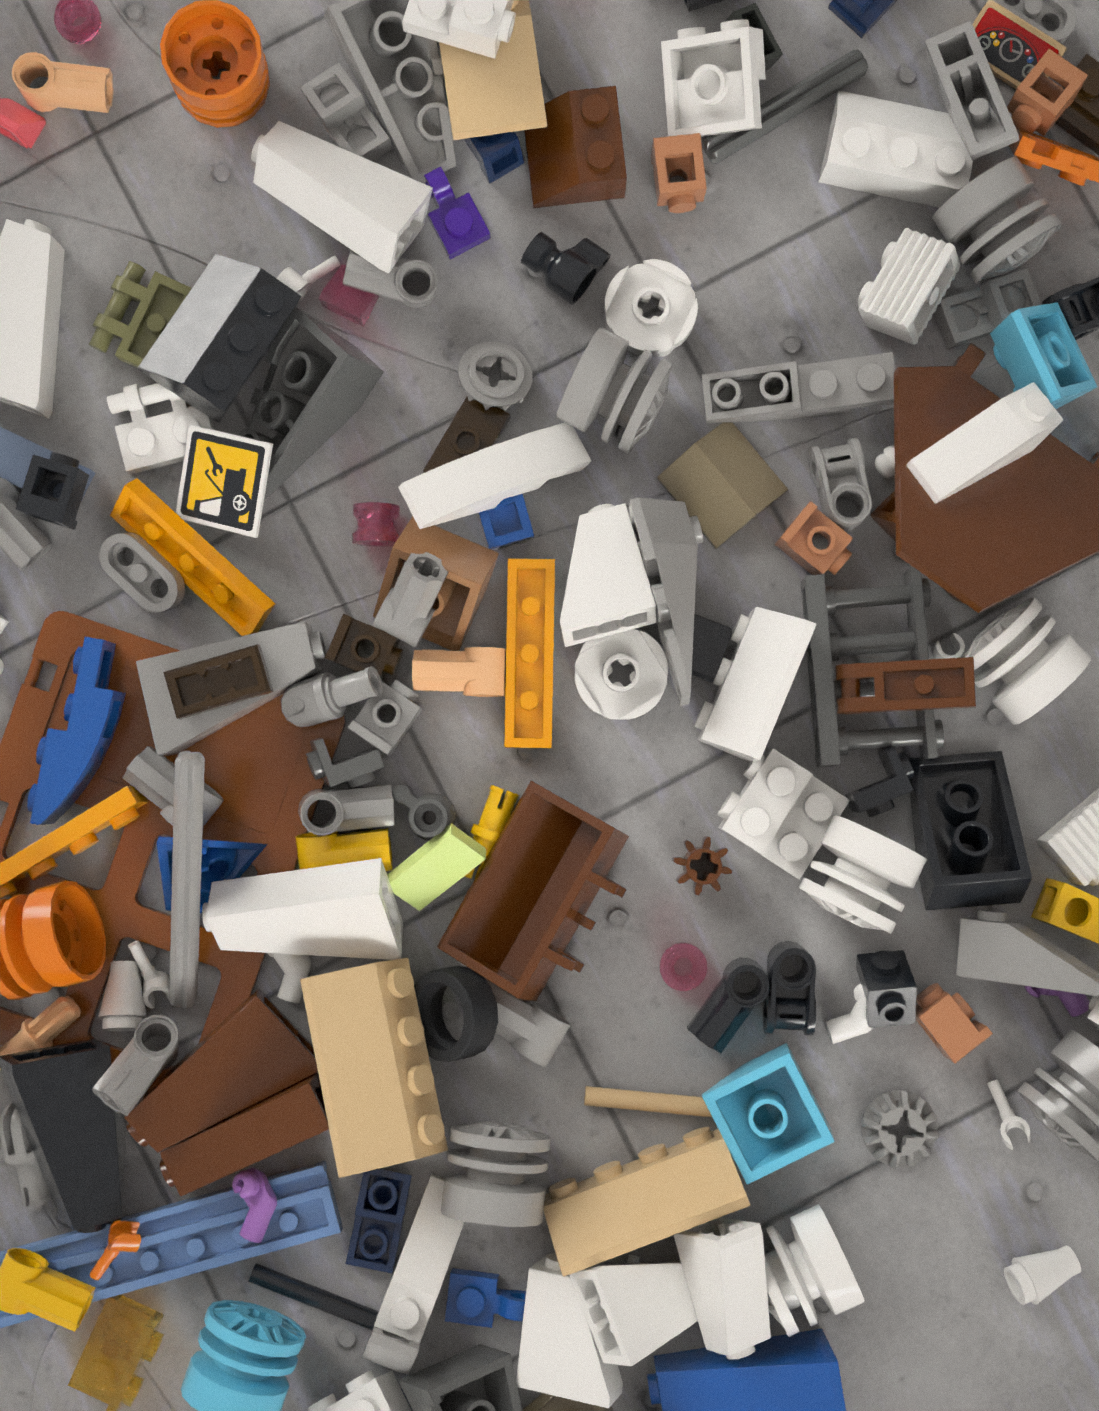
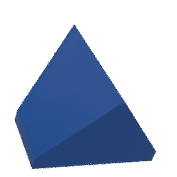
M159 836L157 850L166 911H171L173 837ZM202 839L200 913H202L203 904L209 902L212 882L240 878L268 844Z

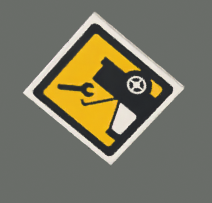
M189 425L176 514L183 520L258 538L273 443Z

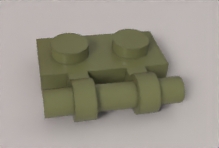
M129 261L122 276L116 275L111 285L114 293L104 313H98L92 325L96 330L89 345L100 352L106 353L113 338L120 339L121 342L115 356L119 360L138 368L192 288L156 271L146 288L140 285L146 269L135 262ZM130 302H139L130 324L122 323L121 321Z

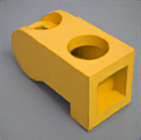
M1046 878L1031 917L1099 944V898L1065 882Z

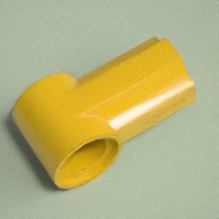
M388 828L338 834V831L325 836L309 832L295 836L299 870L378 858L382 859L386 871L393 870L392 848Z
M23 1248L8 1249L0 1267V1310L16 1315L30 1312L75 1332L90 1307L96 1287L49 1268L48 1261L36 1252Z

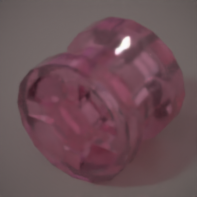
M363 502L353 505V516L357 519V529L352 533V543L371 547L394 546L399 538V534L395 531V520L400 517V506L382 502Z

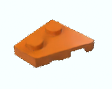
M1016 127L1020 141L1010 144L1009 147L1022 164L1035 169H1041L1042 165L1060 170L1058 174L1060 178L1081 186L1085 185L1087 179L1099 183V157L1036 133H1025Z

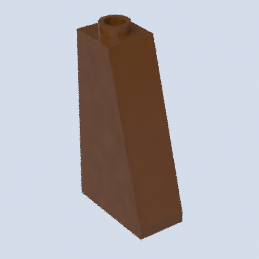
M257 989L146 1091L128 1116H124L128 1121L126 1128L137 1143L143 1147L149 1144L158 1153L315 1074L318 1069L313 1045L260 989Z
M318 1071L162 1150L159 1153L162 1158L160 1170L166 1183L170 1187L175 1186L181 1197L329 1130Z

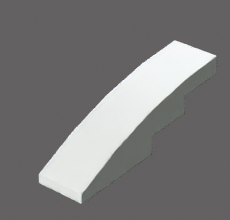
M561 423L489 446L448 462L403 482L398 488L419 529L493 509L505 498L537 490L549 479L581 471L592 460L574 427L567 423Z

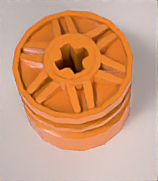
M219 0L195 1L179 9L165 25L160 42L162 65L183 109L198 122L216 128L237 126L253 118L265 104L270 80L261 39L251 19L236 6ZM219 69L227 70L221 72L220 79H213L214 76L218 75Z
M65 880L38 888L29 895L18 894L10 899L0 900V994L8 1000H21L31 997L33 994L46 993L53 987H67L92 980L101 972L106 957V938L103 922L93 899L87 890L77 882Z

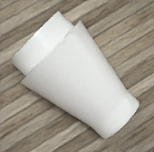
M136 961L110 962V973L98 1015L99 1019H103L102 1030L111 1032L135 1031L138 1023L147 1017L139 966Z
M1067 1245L1055 1250L1013 1258L1011 1261L1012 1265L1004 1268V1276L1008 1287L1016 1300L1022 1305L1029 1302L1035 1305L1039 1304L1071 1277L1081 1273L1080 1262L1074 1251Z

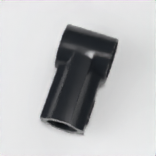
M740 957L732 960L726 966L722 979L688 1024L687 1029L698 1040L721 1054L754 1007L760 1005L769 993V981L762 967L750 958ZM745 971L755 973L758 976V983L752 991L740 993L733 988L734 979L739 973Z

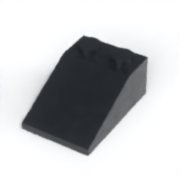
M1002 751L944 755L920 760V757L908 758L914 772V778L909 781L913 788V791L910 792L915 852L927 859L919 875L925 910L1021 903L1032 880V875Z

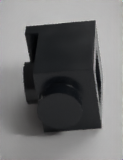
M51 452L50 459L33 455L16 510L30 517L75 530L78 522L75 519L89 475L78 468L80 461L56 452ZM64 483L60 498L56 499L53 495L54 487L57 484Z

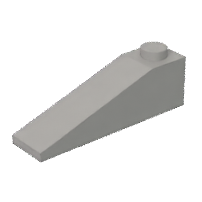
M340 0L328 6L324 17L348 66L383 130L390 138L393 148L409 177L424 183L426 182L424 175L441 166L445 172L457 166L449 109L446 106L442 78L443 67L439 57L437 41L403 31L402 21L409 0Z
M637 497L629 500V517L655 600L656 625L680 706L689 704L691 694L697 544L704 542L702 529L696 515L689 517L685 502Z

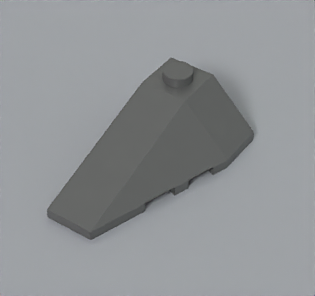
M298 307L294 308L270 345L265 361L271 363L262 390L255 388L250 403L255 404L256 408L249 427L238 435L273 443L264 501L360 409L384 373L356 346Z

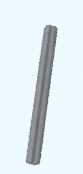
M190 751L179 752L178 758L175 760L169 986L170 1004L174 1008L183 1007L185 1009L195 1005L198 990L205 758L202 753Z

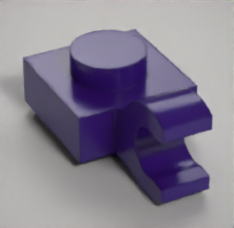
M441 166L424 175L427 181L426 185L433 188L431 196L438 207L428 213V219L450 260L491 239L490 232L469 192L456 198Z

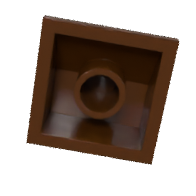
M616 86L572 90L545 103L547 127L524 130L533 208L625 198L627 174Z

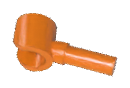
M121 1220L112 1222L108 1234V1245L89 1274L92 1279L99 1280L114 1258L118 1256L119 1251H138L141 1243V1235L136 1234L140 1225L139 1222Z

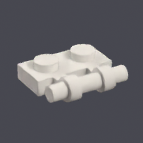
M137 383L123 387V392L107 396V403L112 414L128 410L131 414L132 422L115 426L125 470L130 475L184 461L189 425L215 430L210 417L195 407H190L189 403L159 383L140 387ZM166 400L171 401L172 412L149 417L147 405Z

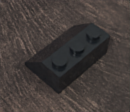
M215 254L138 366V370L217 423H220L302 296L260 267Z

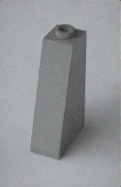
M304 621L136 661L157 755L170 756L178 754L280 696L291 685L322 672L320 660L325 659L326 649L321 632H313L312 626ZM256 644L261 646L274 692L181 720L176 718L163 672Z

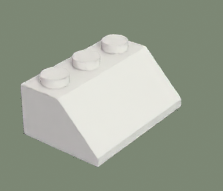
M838 90L818 182L940 208L950 197L969 183L973 161L949 113Z
M757 606L750 612L748 617L741 614L730 638L731 641L737 643L731 660L722 658L712 683L719 686L713 703L704 701L695 721L694 727L701 730L697 740L748 762L761 760L817 624Z

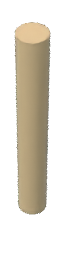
M585 1087L584 1106L712 1117L702 1097Z

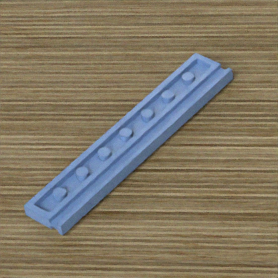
M321 1161L267 1177L277 1197V1206L261 1243L251 1242L240 1236L239 1233L249 1207L244 1198L240 1197L239 1193H234L233 1187H228L122 1217L121 1221L140 1223L136 1233L141 1235L140 1247L137 1252L119 1251L118 1256L114 1258L99 1280L92 1279L89 1274L108 1245V1234L112 1222L106 1223V1228L97 1232L80 1233L75 1230L14 1248H23L36 1252L48 1261L49 1268L96 1287L92 1302H96L341 1233L343 1225L333 1187L328 1178L326 1161ZM7 1250L0 1251V1267ZM0 1310V1328L35 1319L39 1316L30 1312L16 1315Z

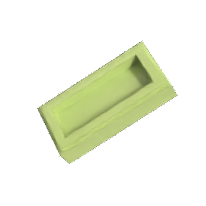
M450 823L439 835L434 836L387 874L392 891L395 895L420 911L486 860V848Z

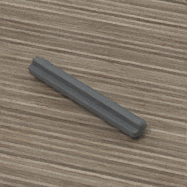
M857 49L850 51L760 105L762 128L710 135L705 138L703 149L709 160L714 164L721 162L838 92V90L863 77L869 67L862 52Z

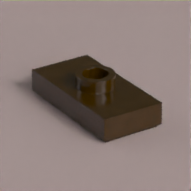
M467 396L425 466L423 473L495 445L511 418L510 414L496 406L485 410L483 403L475 399L469 401Z
M258 644L163 672L176 718L180 720L274 692L262 649Z

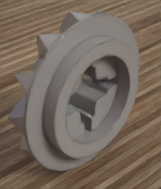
M483 342L472 346L464 353L458 367V386L465 389L469 401L475 399L483 403L485 410L496 406L502 407L506 411L512 404H521L532 385V370L525 356L514 347L501 342ZM495 365L500 366L498 371L500 373V381L498 385L491 387L488 383V376L491 374V371H494Z
M905 1090L888 1091L876 1097L866 1108L861 1123L862 1138L869 1152L882 1163L893 1168L915 1167L917 1162L924 1157L931 1156V1149L935 1140L939 1138L937 1116L929 1104L917 1094ZM904 1112L906 1124L918 1132V1134L904 1135L902 1142H899L898 1146L896 1144V1136L886 1128H882V1125L888 1127L890 1124L898 1125L900 1117H903Z

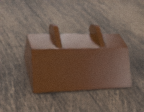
M530 781L439 941L437 948L516 998L537 1001L556 965L573 971V969L579 973L582 971L585 964L566 952L565 949L579 925L592 931L596 924L594 920L585 914L600 887L623 898L627 891L623 886L607 878V875L629 836L537 783Z

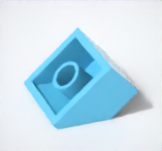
M1057 302L1020 308L1012 312L990 333L995 343L993 351L996 360L1001 367L1008 371L1015 385L1013 392L1034 382L1049 399L1053 407L1057 409L1098 387Z
M787 1043L744 1063L702 1094V1098L747 1185L835 1142L831 1127Z

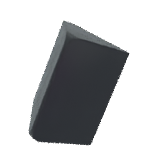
M694 614L691 675L713 683L732 635L730 627Z

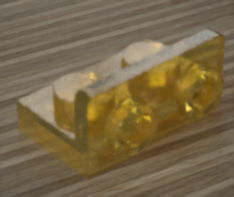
M121 1294L107 1298L68 1386L109 1404L106 1411H119L123 1404L131 1407L144 1382V1378L137 1376L144 1360L152 1362L165 1334L157 1331L164 1314Z

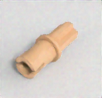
M70 996L59 997L35 1019L28 1018L23 1021L21 1030L0 1047V1056L53 1046V1039L80 1017V1007Z

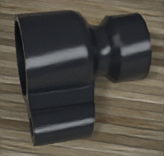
M540 232L526 248L521 263L535 273H544L546 286L573 305L586 292L595 275L610 259L611 254L589 238H584L576 246L561 251L557 249L556 241L545 233Z

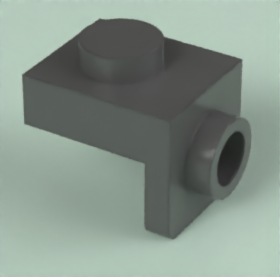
M323 738L311 740L310 744L313 751L306 753L314 779L323 778L325 785L329 787L346 781L349 788L363 785L376 779L373 771L385 767L380 752L376 748H370L331 762Z

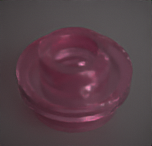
M60 0L55 9L54 23L56 29L65 40L75 44L89 42L99 33L102 17L92 0ZM77 17H86V20L81 25L72 26L73 21Z
M677 943L665 950L660 959L659 969L663 980L668 986L679 991H689L699 986L704 980L707 973V962L704 954L696 946L689 943ZM680 958H687L692 964L691 970L685 975H680L674 970V964Z

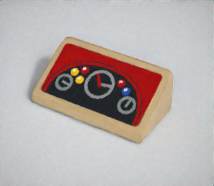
M993 0L986 2L972 24L993 75L1014 89L1018 88L1048 49H1051L1061 57L1067 50L1064 45Z

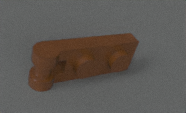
M974 657L852 663L835 666L836 680L841 681V698L837 699V714L976 708ZM874 679L875 696L861 697L860 680Z

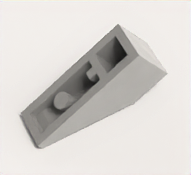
M971 20L925 40L933 77L945 107L972 161L1020 141L1019 134Z
M978 909L977 917L961 918L956 976L1099 996V973L1023 923L1007 921V912Z

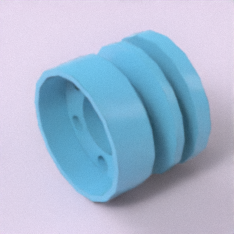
M234 1300L213 1302L208 1307L204 1318L206 1326L200 1331L198 1336L199 1346L202 1350L197 1351L190 1359L181 1386L182 1397L191 1407L198 1411H281L290 1387L287 1377L284 1375L291 1374L297 1366V1354L303 1348L306 1339L303 1328L289 1317L257 1304Z

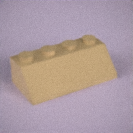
M402 958L375 962L300 979L338 1177L355 1175L448 1151L409 959Z
M709 1127L698 1128L683 1136L684 1142L666 1148L665 1144L653 1145L639 1152V1159L622 1166L620 1161H612L596 1168L593 1171V1177L580 1182H576L575 1178H567L551 1185L548 1188L550 1193L545 1194L544 1215L563 1277L751 1206L729 1149L719 1129L711 1131Z

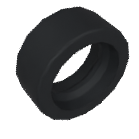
M462 966L431 970L422 975L415 983L414 988L429 1057L435 1061L452 1062L473 1057L485 1051L494 1039L498 1025L497 1002L493 990L485 978L472 969ZM447 987H450L457 995L463 1009L464 1026L459 1040L452 1037L442 1017V999Z

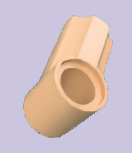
M37 52L25 53L14 62L12 78L27 104L34 110L49 112L60 107L109 113L114 92L113 74L110 68L53 62ZM38 77L48 78L42 87L30 88V84L34 79Z
M466 647L464 651L414 650L412 660L413 690L463 692L464 696L504 697L506 649Z

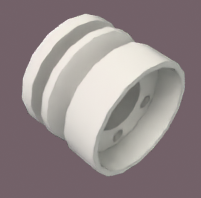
M1035 597L1027 599L1011 610H1006L995 618L974 638L970 648L962 657H974V670L984 663L987 664L975 678V684L978 688L987 686L999 678L1004 682L993 696L992 702L1013 725L1020 724L1047 706L1077 679L1091 661V656L1070 634L1060 636L1050 643L1044 640L1056 623V619L1051 614L1030 625L1032 620L1042 610V604Z
M834 815L821 844L838 858L834 865L812 860L809 867L827 876L828 879L823 887L809 879L803 878L799 889L805 891L819 907L861 928L883 930L891 934L896 923L878 914L877 911L881 903L900 912L903 911L905 905L888 893L887 890L891 883L914 888L927 859L875 831L846 818Z
M819 1204L790 1217L795 1240L788 1244L785 1243L773 1226L766 1228L775 1250L764 1254L769 1313L782 1325L788 1337L800 1333L791 1313V1310L802 1306L811 1327L818 1324L813 1300L819 1297L823 1298L835 1316L865 1302L848 1261Z

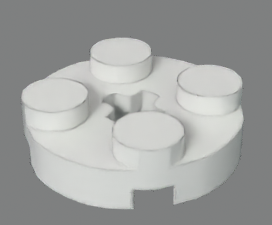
M643 260L642 264H635L630 268L627 266L615 275L607 289L604 303L606 328L608 331L628 340V351L641 355L645 350L652 352V356L662 357L670 354L673 349L680 346L688 338L696 321L698 303L695 292L691 287V281L680 268L663 260ZM651 297L660 300L658 308L663 311V314L659 317L653 316L651 319L643 317V310L637 307L639 302L648 303Z
M632 629L585 642L575 662V686L584 704L593 712L609 720H631L646 714L660 701L667 685L668 663L663 649L652 636L643 631ZM618 660L622 666L629 663L633 666L634 671L629 675L631 683L628 686L624 687L620 682L613 684L610 682L608 676L613 672L611 667L613 662Z

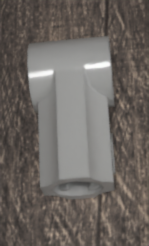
M351 250L345 268L343 285L402 302L409 308L420 309L427 307L434 300L437 293V276L431 265L423 260H407L404 258H400L392 270L387 273ZM413 273L422 274L428 279L430 287L425 294L412 296L403 287L405 278Z
M0 478V548L21 571H24L53 547L52 542L26 514L16 510L19 500L18 491L8 480Z
M428 552L423 554L411 553L404 563L395 587L391 588L382 603L373 626L416 647L435 612L432 606L448 574V571L442 565V560Z
M147 746L129 764L122 778L162 810L160 812L162 817L173 826L175 764L163 755H157L156 750L152 746ZM205 782L203 826L224 801Z
M383 784L309 791L302 797L299 803L298 814L300 820L309 832L322 836L336 831L394 825L395 813L391 785ZM323 799L331 802L334 811L333 816L327 823L315 824L308 819V809L314 801Z
M488 981L498 1007L496 1033L510 1041L511 1047L521 1055L546 1067L571 1024L552 1010L538 1003L532 1005L525 1000L518 999L491 981Z
M151 1015L139 1022L134 1031V1037L92 1089L93 1093L117 1113L128 1116L161 1072L175 1063L179 1051V1032L176 1024L170 1018L163 1015ZM153 1036L165 1037L170 1042L166 1048L160 1051H151L144 1046L145 1041Z

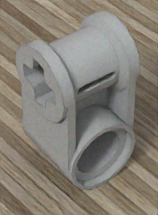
M855 437L848 439L845 445L820 449L818 445L809 447V466L814 485L817 488L822 513L846 533L854 531L869 515L872 508V498L865 474V460L860 441ZM846 498L854 502L858 515L853 518L842 516L836 508V500Z

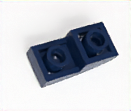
M382 1169L363 1173L345 1264L393 1273L412 1175Z

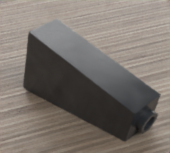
M97 1039L0 1056L1 1072L58 1215L74 1231L77 1230L80 1233L97 1232L106 1228V1223L122 1219L115 1111L104 1104L92 1090L111 1066L110 1046Z

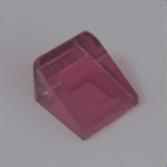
M342 264L322 290L318 299L322 307L364 327L379 296L344 286L343 279L346 265Z

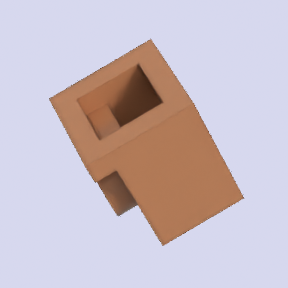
M1048 49L1018 86L1007 106L1009 113L1012 114L1011 118L1014 125L1025 133L1037 131L1045 136L1066 108L1068 109L1088 75L1051 49ZM1045 75L1049 76L1050 78H1052L1053 80H1055L1056 82H1058L1060 85H1062V86L1065 87L1066 89H1063V88L1060 87L1058 84H1056L1055 82H1053L1052 80H1050L1049 78H1047Z
M700 133L653 138L651 163L654 172L657 206L668 205V210L671 213H685L694 210L696 202L704 201L707 189ZM681 176L685 181L670 183V178Z
M810 501L774 545L812 575L825 574L827 570L835 575L853 554L846 548L853 538L817 509L818 506ZM814 534H821L828 540L826 549L820 550L814 547L812 543Z
M934 983L917 995L916 1021L943 1056L953 1063H957L993 1034L986 1025L979 1021H970L975 1016V1013L959 993L956 992L951 996L938 983Z

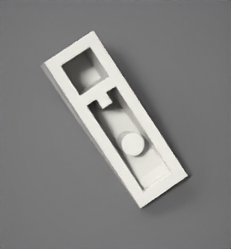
M1033 382L1000 399L911 459L906 466L936 504L1033 451L1063 421V418Z
M434 1174L430 1176L374 1324L377 1328L418 1344L421 1342L465 1222L450 1218L441 1213L444 1178Z

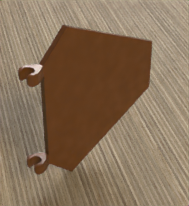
M970 343L965 352L956 359L952 366L898 367L894 372L896 555L971 609L980 613L1099 552V452L1095 453L1088 461L1056 437L1049 434L1030 453L935 504L906 464L1001 399L971 378V375L979 366L986 353L973 343Z

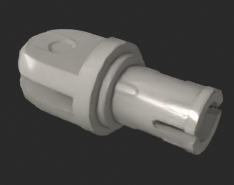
M372 666L340 678L325 672L297 682L287 688L281 699V711L287 721L298 727H309L338 719L344 715L347 705L382 695V681L379 673Z
M11 1102L0 1116V1137L4 1161L12 1167H16L22 1205L24 1207L29 1205L30 1207H35L51 1201L52 1197L15 1104Z

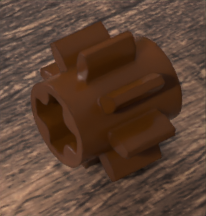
M708 836L703 838L701 847H694L688 840L683 841L684 847L688 852L684 858H672V861L682 865L684 873L680 874L676 881L679 884L685 883L689 879L694 881L693 892L698 896L702 892L703 885L710 884L713 889L719 892L721 887L717 879L720 874H732L730 868L722 866L720 859L727 854L728 849L723 847L715 852L710 850L711 838ZM702 852H707V860L714 863V868L712 871H704L702 878H697V871L690 867V862L692 859L699 860Z

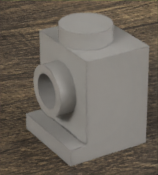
M396 679L391 687L382 682V695L370 697L355 720L348 726L350 730L387 755H392L423 711L421 707L414 703L419 695ZM385 705H392L396 710L394 720L389 723H384L379 718V711Z

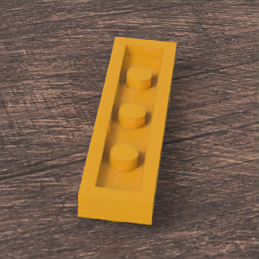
M138 478L125 484L110 516L127 532L141 536L181 574L185 585L241 636L259 632L275 603Z
M508 558L505 748H552L555 559Z
M126 786L1 862L0 900L16 893L17 889L14 884L28 875L32 880H36L58 867L55 859L67 851L71 850L72 854L76 855L95 845L99 841L96 834L108 826L112 825L113 829L117 830L137 819L140 815L136 809L148 802L147 798L133 786Z

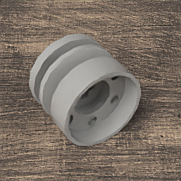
M1017 156L998 163L976 177L950 197L932 216L933 221L948 243L954 244L969 237L973 239L974 242L959 258L964 266L985 257L969 274L976 285H980L994 277L1005 275L1028 261L1063 226L1056 214L1047 216L1035 224L1033 223L1049 207L1045 198L1030 202L1025 206L1021 205L1020 201L1027 195L1035 183Z
M601 327L592 337L575 368L560 402L557 419L585 432L599 415L606 419L602 429L601 441L608 444L617 428L621 426L625 428L618 449L629 454L634 445L650 430L666 398L669 376L674 363L663 358L652 376H649L645 372L650 363L652 352L645 350L631 367L624 363L629 341Z
M1070 1030L1050 1053L1064 1073L1059 1078H1056L1047 1071L1037 1067L1033 1075L1048 1091L1042 1095L1031 1085L1024 1082L1017 1092L1026 1101L1034 1114L1033 1116L1071 1149L1074 1148L1087 1154L1099 1162V1144L1091 1137L1095 1130L1099 1133V1048L1078 1032Z
M478 1121L472 1124L450 1126L449 1140L460 1145L470 1146V1148L447 1151V1160L467 1168V1174L452 1175L444 1178L441 1213L453 1219L491 1226L529 1227L541 1224L543 1221L546 1190L540 1185L526 1181L525 1174H537L547 1171L548 1162L545 1159L527 1154L549 1151L551 1137L526 1129L525 1126L498 1121Z

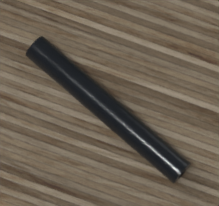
M257 1263L248 1281L370 1330L373 1329L379 1312Z

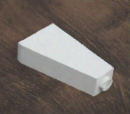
M278 121L266 135L261 134L257 138L251 154V160L256 163L253 183L380 270L389 273L424 227L432 187L281 121Z
M6 219L0 235V402L50 419L54 400L65 249L52 236L53 230L30 219H26L24 225Z
M381 858L212 882L209 902L204 903L202 907L204 927L207 932L212 931L220 950L386 960L401 959L403 921Z

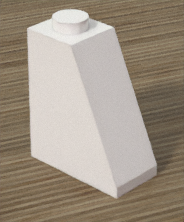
M626 503L616 506L612 504L598 505L590 509L588 513L579 515L560 617V627L565 647L657 623L655 600Z
M720 1217L673 1235L706 1350L726 1355L727 1359H740L754 1353V1345L771 1338L764 1242L760 1223Z
M556 1253L547 1254L546 1257H543L531 1266L528 1271L516 1377L517 1387L610 1408L622 1394L623 1381L618 1365L603 1363L570 1275L563 1277Z
M681 1262L596 1264L570 1274L603 1363L633 1366L698 1321Z

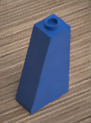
M823 1329L803 1331L791 1337H788L787 1334L772 1336L770 1339L754 1345V1353L740 1359H727L726 1355L706 1350V1347L654 1355L656 1373L647 1374L651 1405L661 1404L662 1411H846L838 1360Z

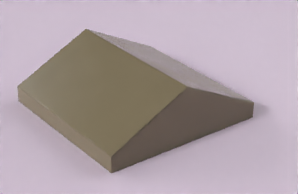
M733 422L722 423L695 442L657 477L658 481L675 501L685 502L689 517L695 515L698 517L702 534L715 549L720 547L788 491V488Z

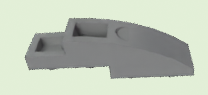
M893 352L797 365V362L793 361L702 374L707 423H732L799 419L851 413V409L892 404L894 403L895 372Z

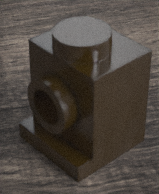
M343 614L325 658L356 672L372 666L377 670L383 682L386 673L391 676L395 674L404 650L398 648L400 639L381 629ZM363 641H371L374 644V652L368 658H362L358 654V646Z

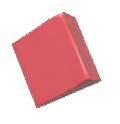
M0 99V134L26 149L28 147L31 149L46 125V120L44 117L11 99Z

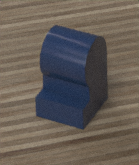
M515 132L464 139L478 160L480 168L489 184L524 164L519 138Z

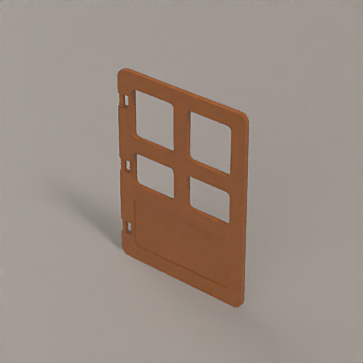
M66 611L53 612L45 619L31 656L33 658L24 683L21 684L0 743V800L9 803L0 827V863L8 859L6 848L25 795L33 784L38 783L41 765H38L36 762V753L41 738L46 737L48 728L67 730L68 721L64 719V707L68 695L74 693L77 675L73 673V659L79 646L83 647L84 637L102 639L116 644L108 690L126 693L121 716L107 753L87 788L75 801V804L87 808L95 806L126 786H132L122 778L126 768L147 746H152L155 749L136 661L180 650ZM44 661L58 665L49 692L35 687ZM283 694L183 750L202 753L205 758L204 782L224 799L223 803L203 826L202 839L268 844L252 862V865L257 869V876L295 870L298 863L295 836L309 832L300 820L298 814L299 803L302 797L309 791L323 789L325 786L323 778L314 779L306 753L313 751L310 744L311 740L323 738L331 762H333L346 725L345 713L338 719L329 720L314 726L298 727L287 721L281 711ZM178 754L164 757L175 764ZM148 798L146 804L136 809L140 816L124 826L104 886L101 889H95L78 883L87 890L99 911L106 938V957L101 972L94 979L68 986L65 996H70L75 1000V1003L81 1009V1014L79 1018L53 1039V1046L95 1039L91 1034V1028L107 985L110 962L115 961L124 938H132L170 951L171 915L144 906L138 900V894L159 836L165 834L173 837V826L160 814L162 810ZM319 800L314 801L308 809L307 816L311 822ZM47 873L36 880H32L28 875L14 884L17 892L10 897L18 894L29 895L38 888L71 880L51 873ZM202 925L199 928L198 961L219 969L221 980L199 1043L252 995L266 953L220 950L212 931L207 932ZM0 1006V1045H4L21 1030L23 1021L28 1018H35ZM102 1042L110 1046L112 1064L124 1049ZM171 1065L168 1069L163 1070L150 1087H152L173 1066Z

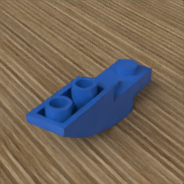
M84 637L83 647L79 646L75 652L73 673L77 675L74 693L68 695L64 707V719L68 721L67 730L48 728L46 737H42L38 744L36 762L38 765H41L38 783L32 785L27 801L28 811L32 812L31 824H54L87 788L107 753L121 716L126 695L123 692L108 690L116 647L115 643Z

